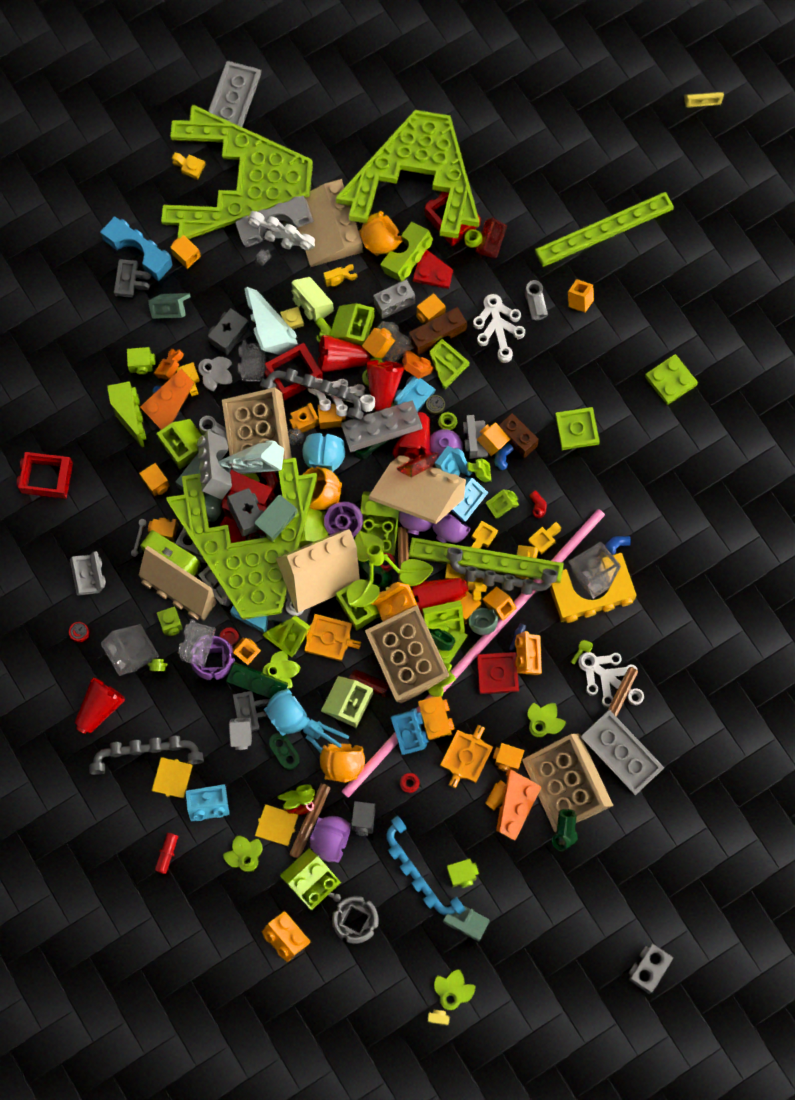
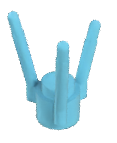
M313 719L308 722L303 730L307 734L306 739L320 753L322 748L314 739H318L320 736L337 747H342L340 743L325 734L324 730L349 739L348 735Z

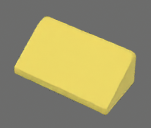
M714 92L685 95V106L720 105L724 93Z

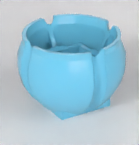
M321 433L310 434L306 437L303 444V459L309 468L322 467L334 472L343 463L345 458L344 441L330 434H326L325 437Z
M288 688L274 694L267 707L264 708L269 719L282 736L299 732L310 722L306 712L297 699L291 695L292 693Z

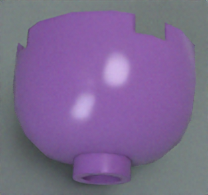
M440 429L430 436V462L435 464V461L447 446L454 449L459 448L463 451V443L459 435L448 429Z
M338 502L330 506L324 517V526L330 535L338 531L350 529L352 536L355 537L362 529L363 514L355 504L350 502Z
M399 511V522L408 529L407 533L419 535V531L425 532L432 527L433 523Z
M449 513L437 524H432L433 531L437 534L436 539L442 543L447 541L459 543L471 530L469 526L461 524L459 519Z

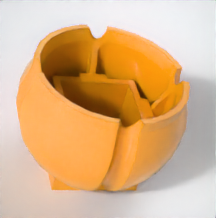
M382 211L370 215L367 223H363L361 230H359L364 246L376 256L394 251L402 242V237L398 236L399 230L387 215L383 216L384 213Z
M312 467L303 474L317 473V481L310 509H329L330 506L339 502L342 483L333 471L322 467Z
M340 743L342 745L341 748L334 744L324 745L320 754V765L325 774V779L344 783L358 779L365 765L363 747L355 745L352 748L351 744Z

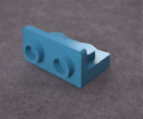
M417 708L391 717L402 755L426 748L429 739L427 732L423 731L421 725L423 724L422 714L418 713Z

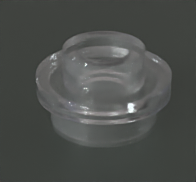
M262 249L255 256L257 258L255 262L263 266L272 257L269 253L270 250L267 249L265 251Z
M297 428L288 430L289 443L301 445L304 438L303 433Z

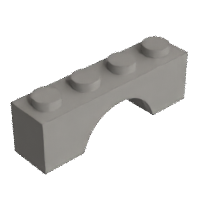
M304 195L301 197L296 196L285 203H278L270 209L258 211L264 216L263 221L267 222L270 216L277 218L279 221H288L295 225L296 228L314 222ZM244 216L239 221H236L241 240L246 248L262 242L267 229L261 225L259 227L251 226L248 223L249 216Z
M207 430L204 436H201L197 442L201 487L203 492L223 499L232 487L231 474L223 469L218 461L222 460L227 453L228 441L227 438Z

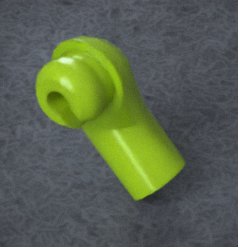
M320 317L315 322L320 329V333L316 337L319 343L322 335L330 336L331 328L323 317Z

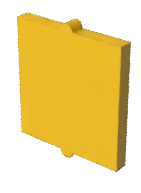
M161 757L152 791L166 794L167 797L174 796L184 799L193 765L179 762L178 759L174 761Z
M265 805L262 816L258 819L259 825L255 836L289 846L292 834L295 833L294 828L298 815L294 813L289 814L285 810Z

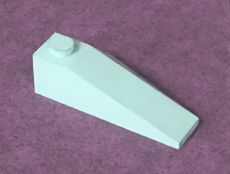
M245 288L248 306L253 310L251 320L256 323L254 333L261 350L282 355L297 346L298 343L294 330L290 328L257 290Z
M269 440L265 443L251 446L218 462L228 473L231 470L240 474L282 470L284 448L279 446L277 442Z

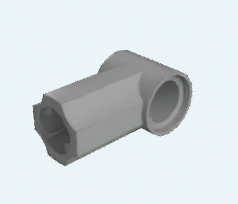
M536 280L530 281L525 289V298L528 302L532 320H540L548 316L542 293L543 286ZM536 289L538 293L532 294L529 290Z
M204 416L200 419L199 432L202 436L209 430L227 438L226 428L218 424L213 417ZM209 424L212 428L204 429L203 426Z

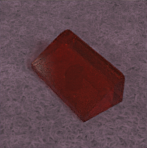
M493 217L486 220L481 233L483 240L477 246L475 252L497 258L507 225Z
M438 453L421 454L397 467V470L409 477H413L434 466Z
M354 670L349 679L356 680L373 688V693L386 697L390 688L388 682L359 670Z

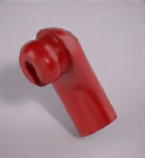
M261 472V476L266 480L267 486L273 488L274 492L278 484L275 472Z
M535 490L529 495L535 503L533 515L536 518H542L546 513L547 503Z
M314 803L300 804L298 807L286 809L289 814L304 815L314 809Z

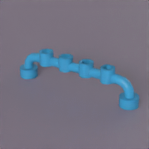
M396 816L391 820L393 824L386 834L388 844L391 847L388 850L395 860L399 858L403 863L400 866L401 870L406 876L411 874L414 879L411 882L418 892L421 890L424 892L426 897L423 900L430 909L434 906L440 914L451 915L457 912L460 915L466 910L460 900L455 897L450 901L452 904L450 907H444L395 840L394 834L396 831L402 833L407 829L402 820Z

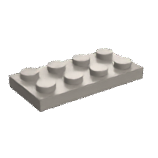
M227 61L209 112L242 127L259 82L261 70Z
M413 400L362 416L361 421L351 419L341 423L350 452L423 429Z
M610 710L603 714L580 736L635 795L664 769L658 760Z

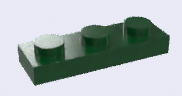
M233 662L226 682L270 699L278 691L285 690L288 687L287 682Z

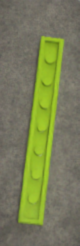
M666 192L539 247L535 249V253L542 266H547L673 210L674 206Z
M412 538L409 558L450 564V560L446 557L448 548L455 547L463 551L462 560L458 561L460 566H473L480 570H491L497 573L542 580L541 576L544 569H553L558 572L556 583H561L564 563L418 538Z

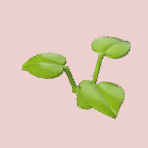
M359 531L354 539L357 547L358 561L361 562L370 561L369 582L357 580L351 583L347 590L348 604L352 607H364L372 604L378 598L380 589L377 585L372 584L374 566L382 565L384 560L397 573H401V582L410 586H416L424 582L433 572V567L424 561L409 559L401 564V569H398L388 558V555L383 553L384 543L382 539Z

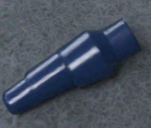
M520 623L518 628L515 629L514 638L509 648L510 651L513 652L515 650L516 635L524 632L527 627L526 625Z

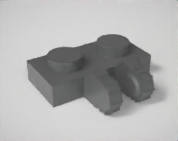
M119 259L114 295L133 298L135 288L138 290H148L149 284L136 281V277L148 280L151 278V274L149 272L137 271L138 261Z
M252 691L233 694L237 718H251V731L260 730L258 719L269 717L265 711L257 713L256 707H265L270 700L254 701Z

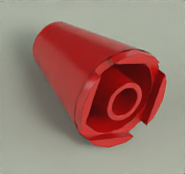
M329 335L321 336L319 343L320 357H318V367L321 372L365 366L366 362L370 360V353L361 345Z
M379 360L367 361L370 395L375 398V407L373 408L375 412L392 406L404 372L403 364L386 360L385 363H379Z
M417 412L423 429L400 436L394 446L393 455L395 458L401 455L417 462L429 463L431 458L430 419L425 413Z
M461 578L424 581L419 585L412 586L413 594L417 596L418 602L416 603L422 616V609L459 601L466 597V592L469 591L467 582L465 580L462 581Z
M93 677L75 720L76 729L84 734L87 732L92 733L124 703L125 697L111 686L108 687L104 685L103 681Z

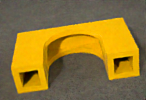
M622 553L603 558L602 566L608 580L609 589L603 597L596 600H587L580 597L573 589L567 569L563 570L561 583L555 582L550 586L561 622L567 621V623H571L584 615L585 617H591L597 611L603 610L608 612L615 609L614 606L621 604L622 606H628L633 603L637 595Z

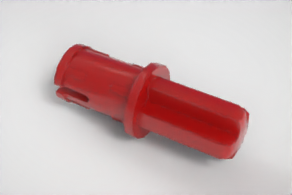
M171 833L166 834L162 850H159L160 856L155 871L162 874L167 873L171 858L175 855L173 852L179 836Z

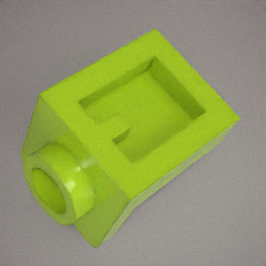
M504 489L486 502L495 518H500L513 507L519 506L516 494L513 491Z
M175 606L157 612L164 635L173 636L183 629Z

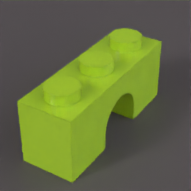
M413 222L409 224L401 235L408 249L403 253L390 251L380 264L386 275L400 282L410 275L413 267L421 260L423 253L431 246L433 241L428 229Z

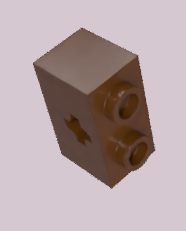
M513 413L499 425L510 438L507 443H510L513 449L523 458L527 457L538 446L539 439Z

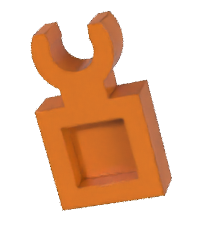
M171 349L168 353V358L161 361L154 374L158 378L170 379L179 366L177 362L182 359L184 354L179 349L177 352Z

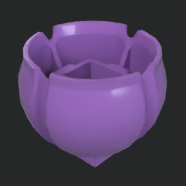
M206 636L193 646L190 654L193 659L190 662L193 670L201 678L206 680L215 678L219 680L229 674L233 662H235L232 658L235 654L230 643L219 636L210 638ZM205 653H222L223 667L205 668Z
M338 816L318 818L310 838V848L322 860L339 863L343 855L341 849L346 847L349 838L351 823Z

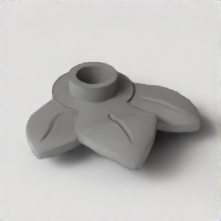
M224 357L202 360L198 365V371L203 376L204 386L214 391L217 384H231L232 376L227 369L231 366L232 362ZM205 365H209L211 370H206Z

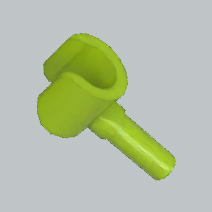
M586 640L581 641L579 650L571 660V663L575 664L583 654V651L589 653L592 650L593 644Z

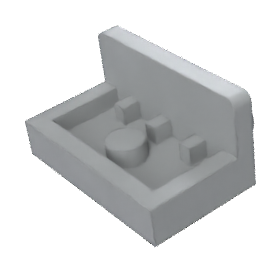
M467 415L466 422H463V431L467 433L468 440H465V451H469V459L488 457V452L477 441V438L481 436L479 431L485 427V421H475L474 415Z
M92 552L91 555L71 557L70 563L76 594L100 593L105 586V577L101 572L102 561L98 557V552Z

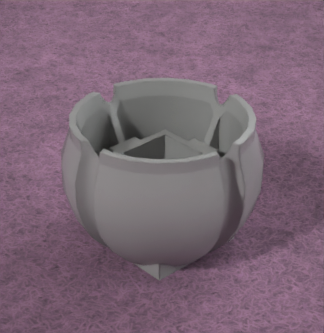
M359 896L348 897L338 903V910L334 911L332 916L333 928L336 934L341 939L346 938L347 942L355 944L362 943L371 938L374 934L373 929L378 927L379 920L375 906L370 901L365 902L364 898ZM352 908L368 917L360 934L343 925Z

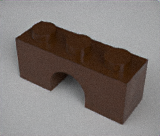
M456 307L409 332V342L419 356L432 349L439 339L445 336H449L451 339L466 331L467 321L459 308Z

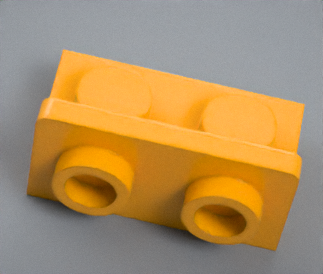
M396 582L388 590L380 592L378 598L371 605L377 606L381 619L384 622L416 606L417 603L410 585Z

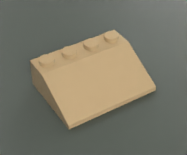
M342 179L325 183L310 191V197L305 198L314 222L299 227V233L308 234L315 239L314 248L305 250L310 267L363 252V244L356 222L349 220L350 205L336 203L337 195L344 189Z
M271 388L222 400L230 456L270 440L277 442L279 446L284 448L283 460L292 458L282 392L276 388Z
M399 455L389 464L369 495V499L437 524L464 499L466 479L456 474L444 472L439 468L425 465L423 462H417L406 456Z
M350 529L338 531L276 558L296 613L336 596L338 591L354 581L360 580L357 547Z
M149 546L145 548L139 572L142 580L141 583L149 589L151 587L156 589L157 594L163 599H167V597L173 601L172 604L178 609L182 610L184 608L189 611L188 615L193 619L204 621L217 604L212 588Z
M418 605L365 630L397 702H406L450 676Z
M570 734L522 759L531 781L541 786L538 796L554 832L557 831L558 814L561 809L575 811L577 823L613 806L580 734Z

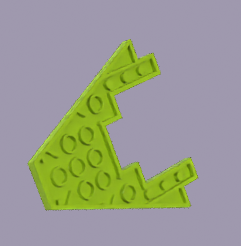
M195 105L191 107L190 121L172 120L170 136L172 140L224 142L223 159L240 160L237 191L219 190L217 207L163 205L161 222L163 225H179V239L183 235L187 239H191L236 223V221H239L244 216H249L251 211L267 210L278 203L288 202L296 196L301 197L304 195L305 198L310 197L312 159Z
M415 110L336 197V203L351 206L349 213L350 221L367 223L379 181L397 184L400 170L435 175L432 190L449 192L440 228V236L458 239L461 224L479 227L477 210L449 115Z
M296 458L284 459L282 470L279 471L282 497L297 508V515L273 542L266 537L231 543L228 525L209 528L205 496L200 482L201 474L182 476L184 495L166 497L167 502L242 620L281 614L288 590L276 558L299 548L317 481V473L299 476Z

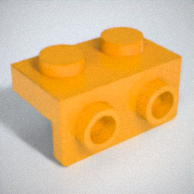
M527 631L516 635L515 647L517 657L515 663L517 673L542 674L540 636L530 635Z
M440 696L418 701L428 739L432 740L446 735L452 736L451 730L455 728L452 718L448 719L446 711H450L447 700H443Z
M285 911L269 922L262 931L266 941L273 945L278 955L286 962H289L311 942Z

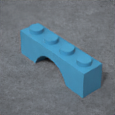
M114 216L100 232L103 240L116 250L128 246L141 250L144 253L142 263L144 270L149 272L158 281L173 266L171 255L167 251L158 249L152 240L149 239L147 241L143 238L141 232L137 229H131L129 224L123 219L119 220Z

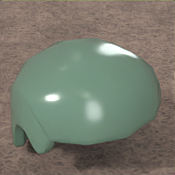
M204 493L208 522H215L221 518L223 513L222 499Z
M477 608L469 617V626L476 634L489 635L497 628L498 616L493 609Z

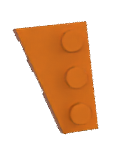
M180 369L140 407L162 430L173 423L195 382L183 369Z
M507 768V783L503 789L504 800L503 805L500 807L496 831L516 840L541 786Z

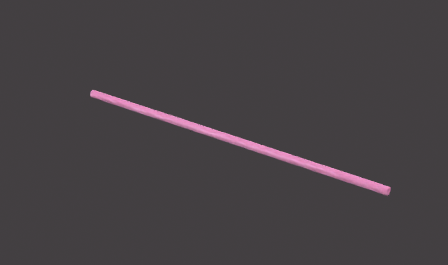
M597 509L551 561L562 563L605 514ZM534 579V580H533L534 583H540V584H541V583L544 582L543 580H539V579ZM533 590L530 595L521 593L515 599L514 604L517 609L504 621L498 618L495 631L489 635H483L450 671L456 679L536 591ZM452 683L443 687L444 692L450 687ZM429 694L425 699L432 698L433 696ZM418 706L417 711L418 713H421L420 707ZM396 733L365 764L358 779L350 781L341 791L347 798L352 795L398 744Z

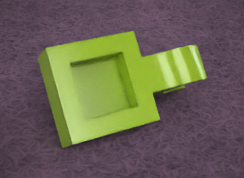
M483 458L477 459L474 464L467 462L469 472H475L476 477L484 483L491 481L489 462Z

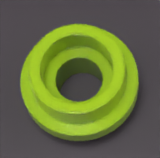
M475 229L467 231L464 237L465 244L469 247H477L483 240L482 234Z
M446 412L440 415L438 424L441 429L453 430L457 425V418L454 414ZM450 420L451 424L447 425L444 421Z
M152 659V663H148V666H150V671H165L167 663H164V659Z

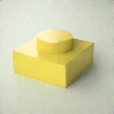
M298 307L280 312L282 319L291 329L304 326Z
M434 1010L433 1013H429L428 1022L448 1026L449 1016H445V1011Z

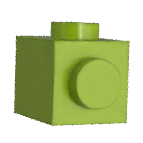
M149 347L127 349V363L130 373L146 374L152 372V365H155V354L151 353Z
M470 859L447 866L453 887L460 885L462 888L473 885V881H476V875L479 874L476 863H471Z

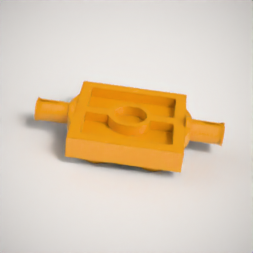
M318 614L314 615L313 622L306 635L307 643L304 650L306 653L342 662L348 647L360 649L361 641L350 639L352 623Z
M477 725L473 735L457 730L440 765L453 774L448 784L452 787L453 784V788H456L460 778L474 783L477 782L493 749L492 746L480 739L485 730L484 727Z

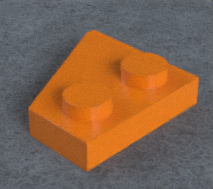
M407 348L404 349L402 361L406 371L418 379L433 372L435 367L430 365L431 362L423 357L420 358Z

